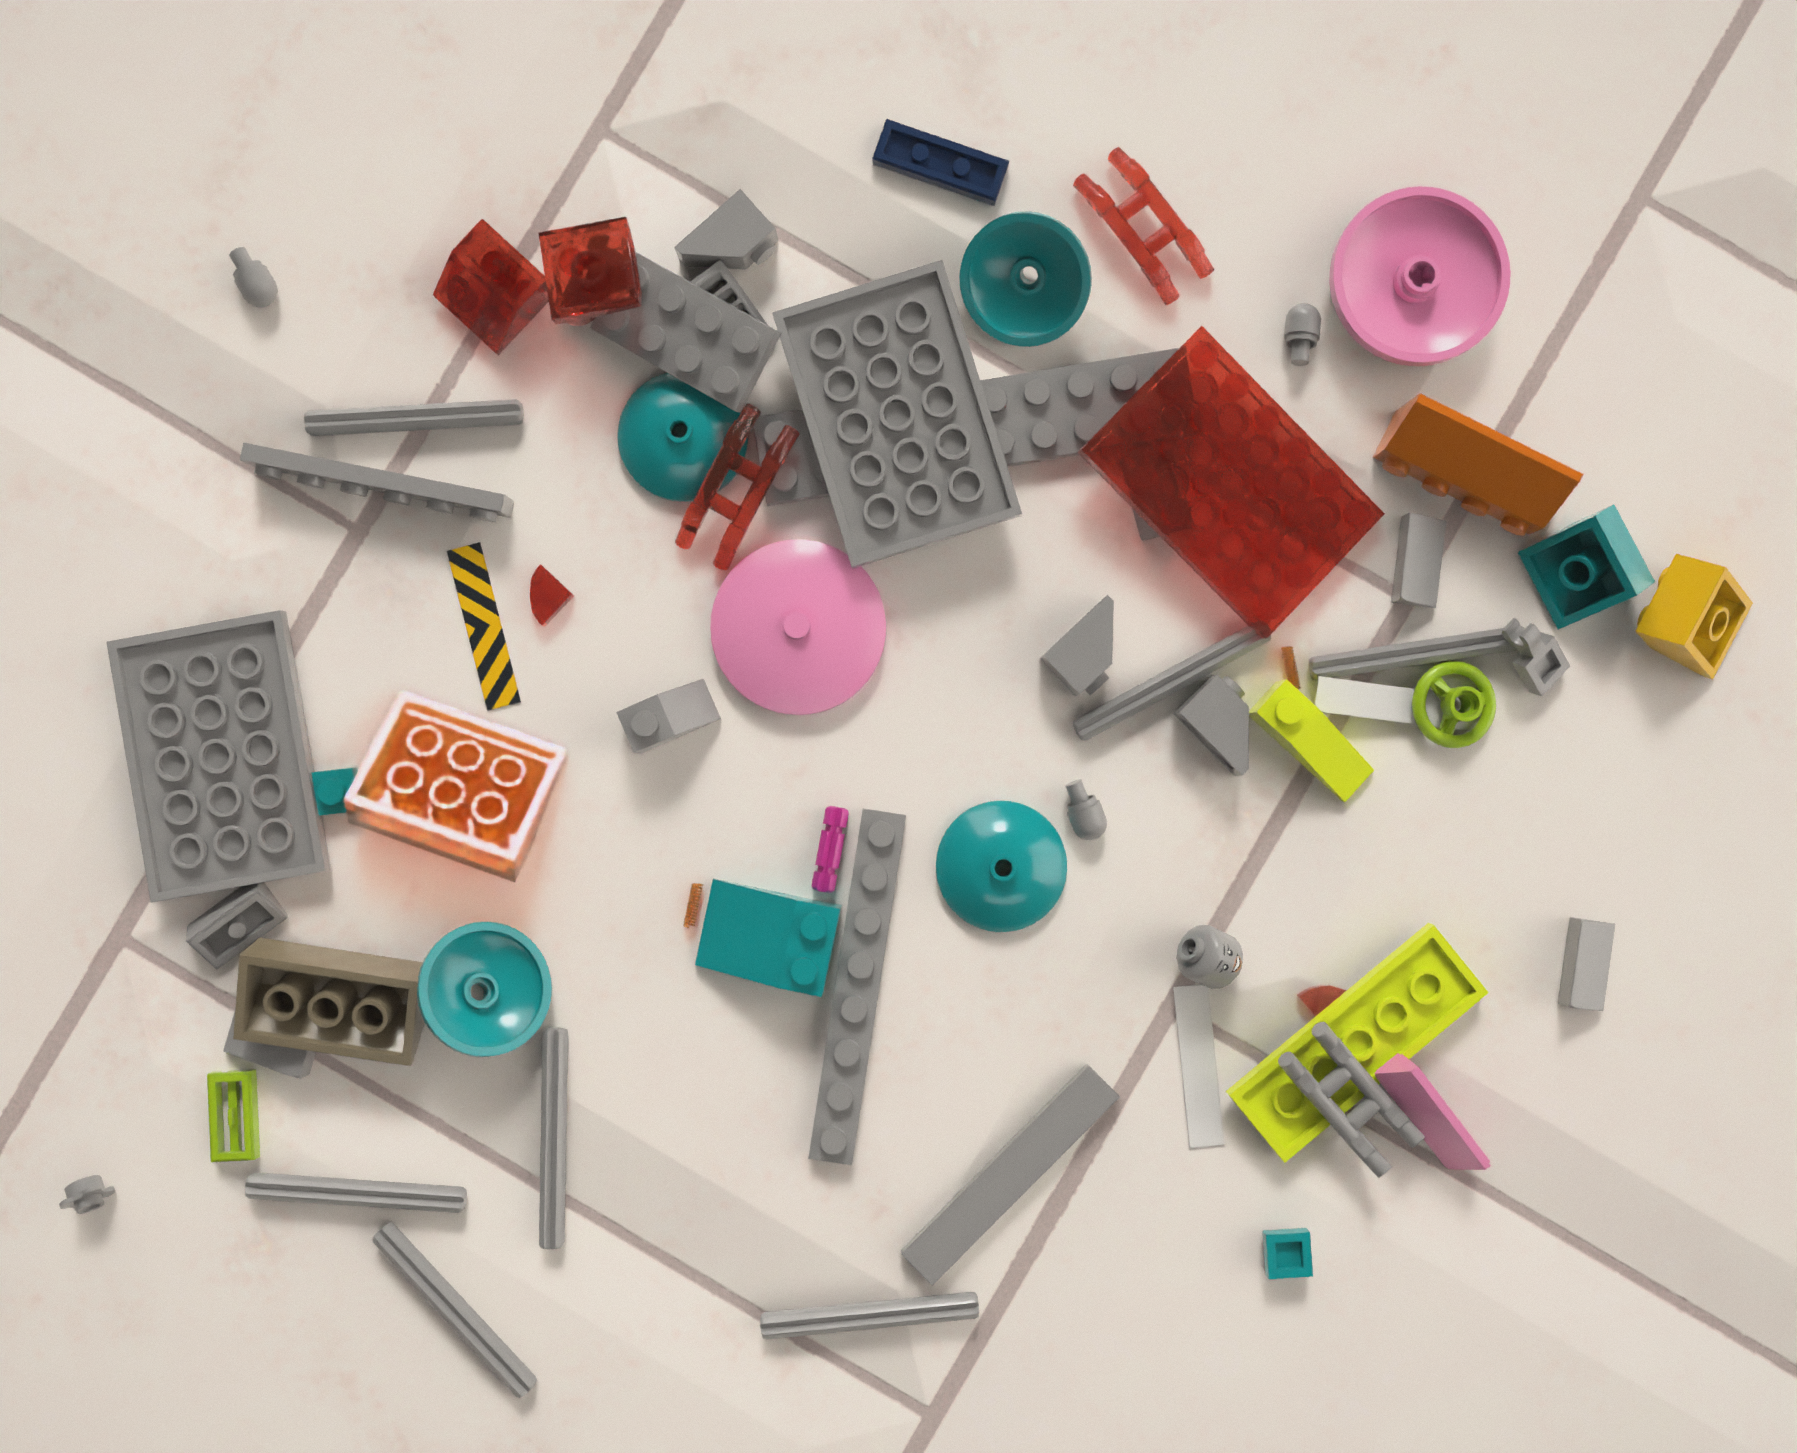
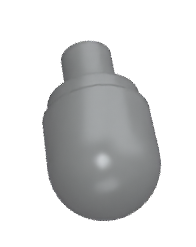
M239 247L231 251L229 256L237 268L233 273L234 282L244 299L255 307L271 305L277 297L278 287L268 268L259 260L253 261L245 247Z
M1301 303L1292 307L1285 320L1284 339L1286 340V345L1292 348L1291 364L1296 366H1305L1309 363L1310 349L1316 347L1317 341L1320 339V313L1314 306L1307 303Z
M1082 779L1066 784L1065 787L1071 799V803L1066 806L1068 809L1067 815L1074 832L1084 840L1098 839L1107 828V818L1100 800H1097L1095 795L1087 794Z

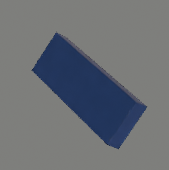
M887 118L872 158L873 165L992 206L996 204L1010 162L1009 160Z

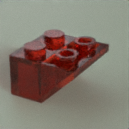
M481 219L451 251L433 296L499 356L555 296L557 291L545 275L484 219Z

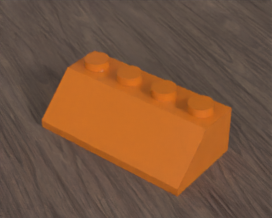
M1421 393L1395 411L1373 458L1383 462L1382 468L1387 472L1399 477L1409 475L1423 482L1421 487L1427 492L1440 497H1445L1448 494L1462 501L1460 506L1464 510L1478 516L1488 514L1500 520V526L1504 530L1519 536L1529 535L1544 529L1579 484L1583 473Z

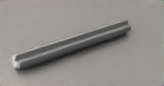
M517 399L312 410L305 413L304 426L306 433L312 436L520 425L523 423L524 411L522 403Z
M1262 620L1255 621L1075 719L1073 727L1082 741L1089 740L1271 640L1269 629Z
M1503 628L1315 656L1309 659V673L1312 680H1318V676L1335 678L1514 651L1517 649L1504 638L1502 634Z
M559 1027L547 1028L542 1033L539 1246L542 1249L548 1250L559 1249L565 1242L568 1031L565 1028Z
M252 1173L247 1177L245 1183V1196L249 1199L450 1213L462 1212L467 1202V1190L460 1186L270 1173Z
M390 1222L374 1235L373 1243L518 1398L526 1395L534 1387L537 1381L536 1376L397 1226Z
M975 1292L765 1312L761 1315L760 1328L762 1337L767 1340L976 1319L979 1317V1302Z

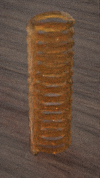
M1281 647L1283 649L1281 652H1284L1281 655H1285L1282 658H1286L1283 659V661H1286L1283 664H1285L1287 680L1297 689H1300L1301 684L1299 683L1300 680H1298V671H1296L1298 668H1295L1297 667L1295 665L1297 662H1294L1296 659H1294L1293 647Z
M691 884V893H689L686 915H684L685 921H683V926L686 928L696 926L691 923H696V921L692 920H697L693 917H697L694 914H698L695 911H698L696 908H699L697 905H700L698 902L701 899L703 884Z

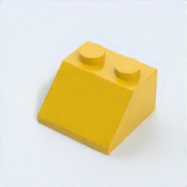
M1676 554L1670 566L1662 571L1658 580V589L1650 604L1645 606L1640 612L1635 632L1651 649L1703 677L1713 680L1753 602L1727 567Z

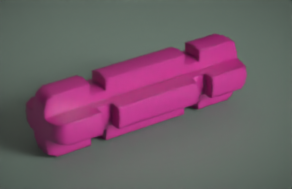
M828 806L825 809L823 824H826L825 830H821L815 865H818V870L814 871L811 884L812 889L816 891L832 893L835 890L837 881L835 869L839 868L845 837L842 830L843 827L846 828L849 812L845 808Z

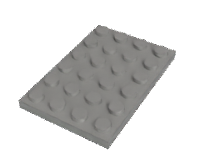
M942 260L772 312L777 330L781 333L780 340L852 569L1022 516L1019 501Z
M278 610L107 641L151 903L331 870L322 816L318 814L311 774L314 770L286 612Z

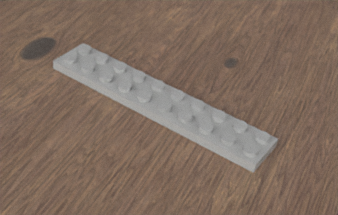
M1184 347L980 380L1007 467L1193 437L1199 433ZM803 410L753 417L767 506L829 496Z

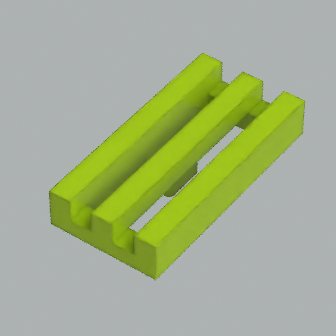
M256 1069L245 1071L230 1070L228 1072L212 1071L208 1073L207 1088L211 1162L258 1159L260 1157ZM239 1081H242L245 1151H242ZM222 1082H227L230 1151L225 1152Z

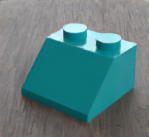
M1615 504L1591 514L1517 552L1558 630L1633 598L1655 583Z

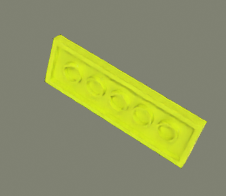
M1427 923L1225 1092L1285 1163L1331 1125L1278 1064V1059L1283 1053L1292 1052L1318 1083L1338 1066L1313 1036L1312 1028L1315 1024L1319 1022L1327 1023L1379 1085L1380 1082L1375 1077L1376 1070L1397 1053L1403 1054L1408 1059L1413 1057L1489 992L1435 925ZM1349 1080L1331 1096V1099L1345 1113L1365 1096Z

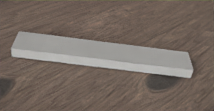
M1086 1064L901 1250V1255L933 1286L1120 1096Z

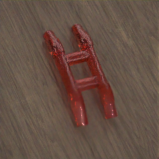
M1117 147L1110 152L1108 161L1121 173L1133 190L1137 192L1116 207V203L1110 195L1085 173L1075 179L1073 186L1087 200V203L1096 211L1099 217L1104 219L1141 267L1140 270L1147 277L1151 286L1156 289L1164 304L1169 305L1176 301L1180 294L1170 280V275L1155 255L1157 252L1175 240V244L1181 250L1186 260L1190 262L1200 279L1210 275L1214 271V267L1206 256L1205 249L1191 229H1188L1150 180V176L1134 158H1131L1120 147ZM1148 205L1163 227L1143 241L1127 220Z
M746 403L737 420L733 422L727 432L716 458L683 517L680 530L675 539L677 546L683 549H690L709 511L708 509L731 520L732 522L725 531L713 560V565L720 570L729 569L747 533V529L775 476L779 473L791 448L800 435L795 428L785 425L765 455L761 466L739 455L738 452H740L752 427L761 414L757 407ZM729 469L752 482L741 505L717 493Z

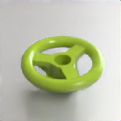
M1461 661L1443 662L1430 668L1418 681L1412 698L1413 716L1420 731L1433 743L1446 748H1463L1480 740L1490 729L1496 714L1495 692L1486 675L1475 666ZM1448 674L1463 675L1472 680L1479 691L1470 686L1450 688L1441 677ZM1429 689L1441 700L1440 707L1444 714L1439 730L1433 726L1426 712V697ZM1457 697L1461 701V708L1459 711H1457L1455 708V700ZM1480 716L1479 721L1470 731L1461 735H1453L1458 722H1470Z

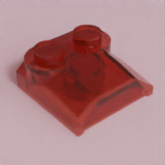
M627 217L538 232L551 320L556 325L568 323L573 326H583L593 321L596 317L629 310L642 305V288L636 249Z

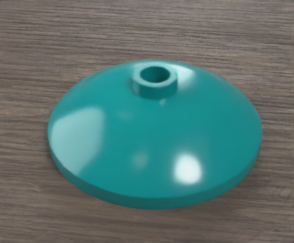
M1020 211L1005 214L992 220L973 237L962 258L959 282L965 307L971 318L984 332L1006 344L1031 347L1054 341L1075 325L1084 312L1090 297L1092 273L1086 250L1070 228L1051 216L1038 212ZM1028 266L1033 267L1037 271V279L1028 280L1025 278L1023 269Z
M669 373L658 375L641 385L624 406L618 424L619 452L630 475L648 492L670 501H697L721 491L739 472L748 450L749 431L743 410L741 413L736 412ZM677 424H685L688 428L686 435L681 438H676L672 435V429Z
M1012 801L985 802L963 812L945 831L936 856L937 881L947 904L967 923L992 932L1017 931L1041 920L1057 903L1062 894L1067 876L1066 851L1054 826L1038 811ZM1006 859L1011 863V871L1008 875L999 876L996 874L995 864L999 860Z
M475 922L463 925L447 933L430 949L418 975L417 1000L420 1013L427 1027L444 1045L468 1056L492 1057L517 1049L526 1043L541 1027L551 1003V975L541 951L522 932L501 923ZM473 985H479L483 989L484 995L481 1000H476L472 997L471 988Z

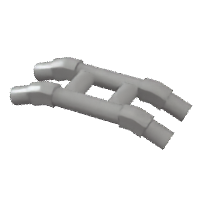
M1319 1022L1312 1028V1034L1338 1066L1318 1083L1292 1052L1283 1053L1278 1059V1064L1357 1156L1380 1178L1392 1166L1363 1133L1359 1131L1365 1123L1379 1112L1411 1148L1419 1144L1425 1136L1358 1062L1328 1024ZM1351 1080L1366 1098L1349 1114L1345 1115L1331 1099V1096Z

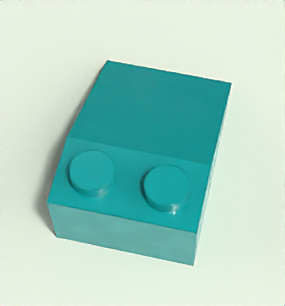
M713 879L695 965L775 988L822 997L842 905Z

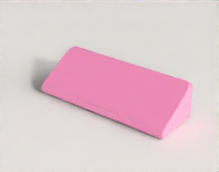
M1397 1053L1376 1070L1375 1077L1398 1107L1425 1136L1424 1141L1446 1168L1452 1170H1486L1491 1166L1489 1164L1490 1160L1417 1065L1403 1054Z

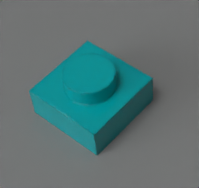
M358 768L311 772L319 816L362 811Z
M1307 1228L1262 1230L1265 1275L1269 1280L1313 1277L1310 1231Z

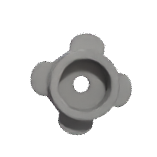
M100 1175L79 1179L65 1187L64 1191L67 1199L59 1203L60 1209L74 1208L77 1214L94 1211L105 1204L103 1198L114 1194L115 1188L114 1186L105 1188Z

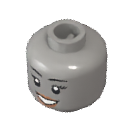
M1198 925L1190 929L1181 939L1176 959L1178 968L1185 977L1210 989H1219L1231 984L1239 975L1243 964V952L1241 945L1235 937L1210 925Z

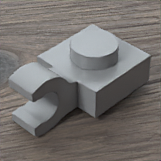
M1515 618L1502 629L1504 638L1521 653L1512 663L1530 693L1543 696L1570 667L1555 637L1540 632L1532 623L1523 629Z

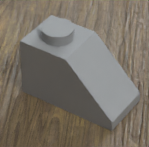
M739 189L674 248L679 260L685 266L711 267L716 262L722 260L729 269H747L754 262L757 265L763 263L776 250L774 244L778 242L776 228L745 193Z
M1109 595L1105 596L1040 658L1075 696L1080 695L1084 690L1091 696L1109 679L1104 672L1112 665L1114 601Z
M1218 675L1209 677L1173 714L1234 776H1242L1249 769V706L1241 699L1245 693L1235 681L1228 676L1221 679Z
M704 679L659 693L616 712L633 752L638 754L647 752L721 719Z

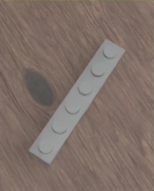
M243 443L240 456L241 461L255 467L254 474L271 479L281 480L282 473L297 475L298 483L312 487L324 488L325 481L341 484L340 491L352 495L367 497L368 490L384 493L383 499L393 503L410 505L411 498L427 501L426 508L438 512L453 514L454 507L470 510V517L483 521L496 522L497 515L511 518L514 501L501 493Z

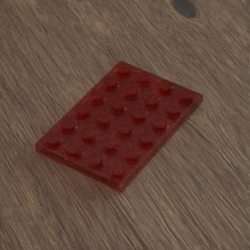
M1200 326L1077 452L1209 587L1263 639L1268 638L1385 514L1203 326Z

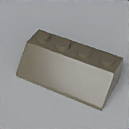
M260 937L239 955L233 1039L411 1066L425 1023L417 1000L418 975L423 962Z

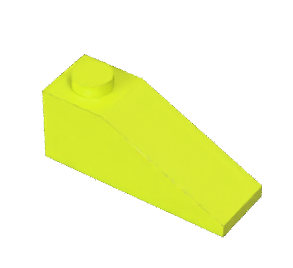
M1287 679L1275 682L1249 710V717L1342 802H1346L1374 771L1322 711Z

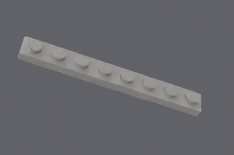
M865 808L862 810L808 1159L852 1165L905 827L906 815Z

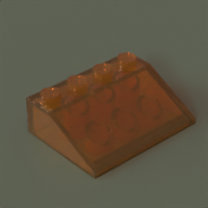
M402 690L344 798L348 822L515 882L533 845L563 764L566 749Z

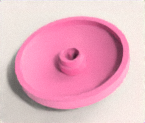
M1418 186L1398 189L1384 194L1366 205L1353 218L1335 246L1330 265L1329 283L1332 302L1342 325L1364 349L1392 363L1406 366H1429L1443 363L1462 355L1479 343L1490 332L1505 307L1509 294L1511 271L1508 252L1502 236L1492 220L1478 206L1454 192L1440 188Z
M797 539L775 542L764 546L746 556L731 570L716 595L711 614L710 630L717 662L729 682L743 696L753 703L777 713L811 715L843 704L858 693L869 681L883 653L886 638V620L880 594L862 566L852 569L848 555L833 546L811 540Z

